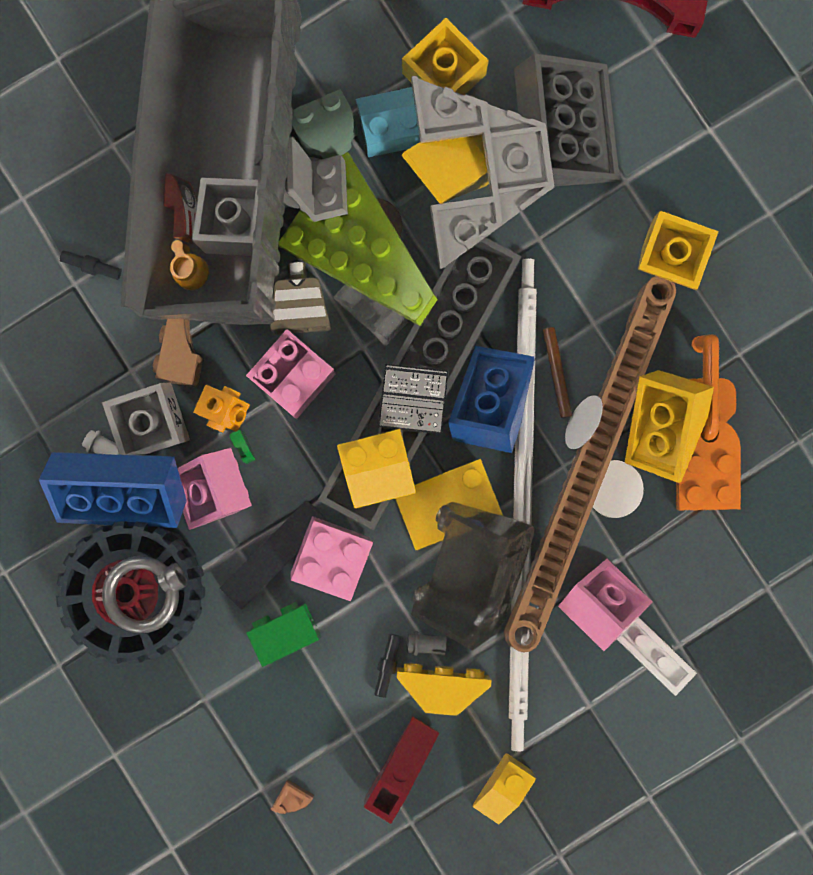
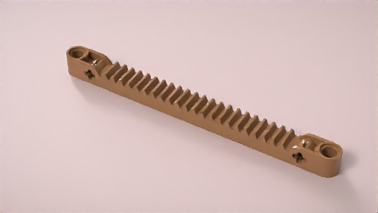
M654 276L642 286L626 323L625 333L620 339L621 343L616 350V355L611 362L612 365L607 372V378L603 382V388L598 395L603 406L599 425L592 437L576 450V456L572 460V466L567 473V479L563 483V489L558 495L557 503L554 505L553 514L549 518V524L545 528L544 537L541 539L540 547L535 553L534 561L531 563V569L526 576V582L516 599L505 627L504 636L506 642L519 652L532 651L541 640L636 398L639 377L645 375L676 296V286L672 281ZM652 288L660 290L662 300L656 299L652 295ZM529 602L539 606V609L530 606ZM525 626L529 630V638L526 642L519 644L515 640V632L518 628Z

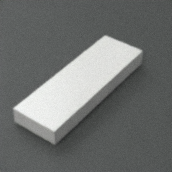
M639 617L617 638L675 696L697 674Z

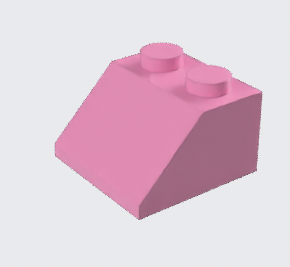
M231 448L201 455L178 468L187 499L183 514L189 530L252 506L248 490L239 471L238 462Z
M606 559L578 582L558 607L605 651L653 601Z

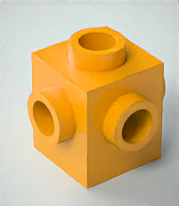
M205 385L193 413L208 419L207 426L224 433L225 428L236 432L245 420L250 404L240 400L241 393L224 386L223 390L220 391Z

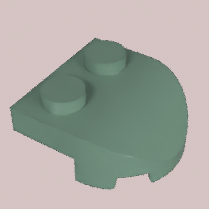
M341 89L293 110L292 128L302 149L309 157L314 154L321 155L325 159L343 155L351 149V141L355 136H358V128L352 109Z

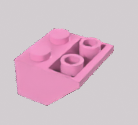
M286 329L246 376L297 419L336 373L330 365Z

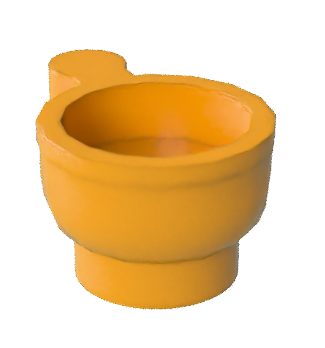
M175 240L171 245V249L176 255L170 263L172 277L177 284L186 290L199 289L208 279V265L201 257L190 254L189 246L180 240Z

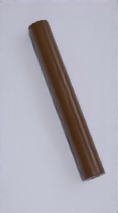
M555 327L543 329L560 417H571L573 415Z

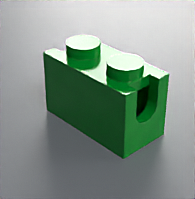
M296 601L281 608L282 615L272 620L269 615H266L252 622L254 628L247 632V636L262 667L320 640L322 636L306 603L299 606Z

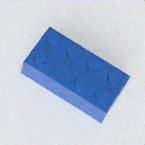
M52 452L39 478L57 523L113 525L114 522L127 521L128 526H134L136 521L148 523V527L177 528L187 501L175 458L170 456Z

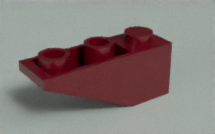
M412 716L366 794L364 800L365 809L390 824L393 822L439 735L437 730Z

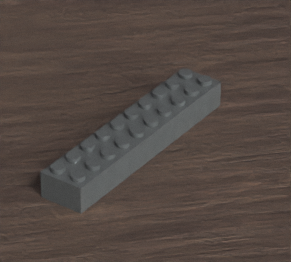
M485 237L444 268L432 290L438 300L420 326L414 323L392 364L447 370V397L522 256ZM383 382L350 442L395 430L378 428ZM401 430L410 465L426 433ZM341 459L318 499L320 502L372 530L377 526L390 500L354 509Z

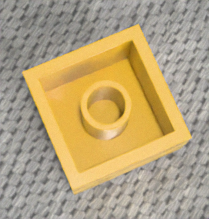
M445 18L402 58V74L410 82L412 76H417L420 80L442 88L447 87L453 89L456 93L465 95L486 76L489 60Z

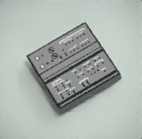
M385 364L378 428L441 435L448 371Z

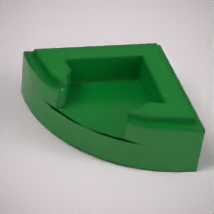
M238 430L231 433L229 437L234 447L238 449L241 460L246 464L255 461L256 458L245 432Z

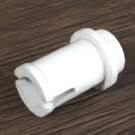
M93 430L89 431L83 440L82 446L86 448L88 453L119 455L116 443L102 436V432L99 430L96 432Z

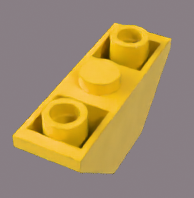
M404 663V668L397 667V679L425 713L457 716L488 690L492 682L490 676L484 675L485 671L480 669H466V673L453 672V667L435 666V671L422 670L423 665L415 663Z

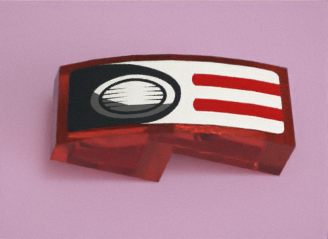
M166 174L164 206L175 210L173 237L190 244H195L192 241L198 202L190 182L173 174Z

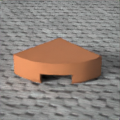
M287 780L271 810L281 814L298 811L305 808L312 801L314 795Z

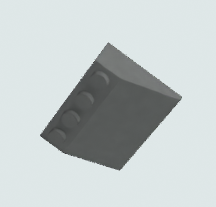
M534 53L514 68L518 114L527 119H535L546 123L554 187L616 182L620 180L607 64Z

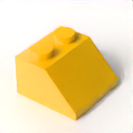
M659 211L652 219L642 246L638 270L697 290L719 231Z
M400 429L337 445L354 509L416 493Z

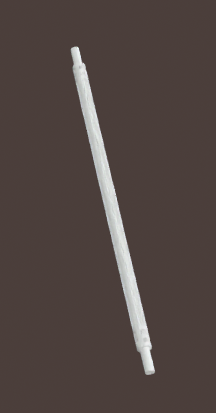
M523 259L522 288L518 290L517 353L534 356L535 358L537 289H534V259ZM535 361L522 422L515 442L511 612L526 582V576L531 569ZM523 626L516 630L515 640L519 644L526 642L529 638V630ZM510 646L509 719H512L511 750L524 751V720H527L529 652H519Z

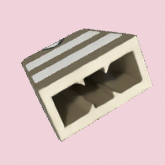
M295 262L288 264L289 280L275 281L273 300L276 302V308L272 311L275 320L271 323V331L274 335H281L286 329L292 334L331 331V324L319 279L307 278L306 263Z

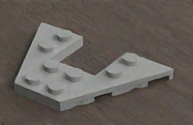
M412 76L411 84L420 143L482 135L491 196L430 206L439 269H442L554 188L546 123L535 119H527L516 112L505 111L489 105L486 101L456 93L453 89L442 88L420 80L417 76Z

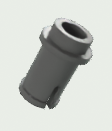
M414 631V634H408L407 653H413V656H417V653L445 655L446 635L418 634V631Z

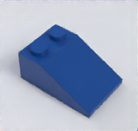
M475 346L448 422L453 441L512 453L522 422L535 361L534 356Z

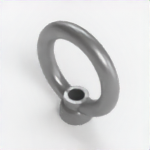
M129 557L116 564L105 579L102 590L104 608L110 619L126 631L132 633L153 632L163 627L174 615L179 601V590L187 586V580L183 570L177 563L167 567L159 560L151 557ZM146 569L155 573L161 588L166 592L165 604L162 610L151 619H132L126 616L117 604V584L121 577L131 570Z

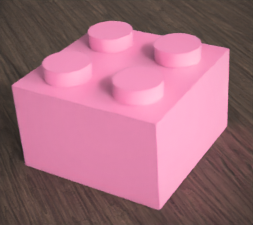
M312 516L290 573L291 581L351 601L373 541L368 536Z

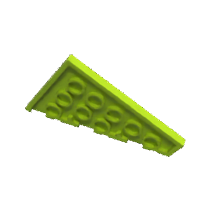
M346 152L341 156L345 160L348 214L313 222L306 212L300 210L278 245L295 257L420 326L438 299L397 234L349 152Z

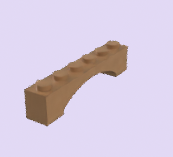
M167 319L166 325H162L159 334V342L162 343L160 355H156L153 362V372L156 373L155 378L162 382H171L172 384L197 388L203 358L195 353L190 333V320Z

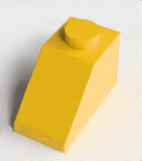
M505 753L472 806L497 824H500L519 807L535 782L536 777L533 771Z

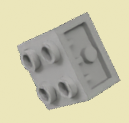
M289 137V165L287 166L288 176L285 184L287 194L294 198L299 204L301 211L306 212L313 222L348 214L346 166L343 157L337 155L312 162L294 137Z

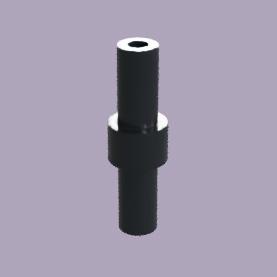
M65 250L61 252L60 262L81 268V271L93 276L100 274L119 280L121 277V268L102 263L99 258L90 255L83 257Z
M389 634L384 656L380 657L377 670L380 672L374 692L375 696L386 698L391 675L395 674L398 661L395 659L401 639L399 635Z

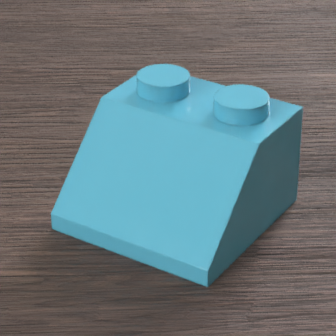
M412 87L356 99L368 157L407 150L420 142Z

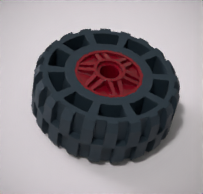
M127 521L114 522L113 525L101 526L93 530V534L80 539L75 544L77 548L75 552L68 553L63 562L66 566L65 572L58 575L56 584L61 586V595L56 596L57 607L62 606L64 614L60 620L64 628L70 627L74 633L71 639L78 646L84 644L88 647L87 653L95 658L103 656L109 663L120 664L128 662L129 665L155 659L179 645L193 630L195 621L201 615L203 609L200 607L202 598H205V586H202L201 579L204 576L202 566L197 565L194 558L197 555L192 547H187L179 534L170 532L166 527H148V523L136 521L134 526H128ZM133 556L151 557L159 560L167 567L177 563L183 570L187 580V586L179 590V601L172 618L163 627L149 633H132L120 628L110 619L103 604L102 590L108 573L116 564ZM131 570L123 575L117 584V604L121 611L132 619H151L162 610L165 604L166 592L161 588L157 575L149 570ZM130 586L133 587L134 596L130 594Z

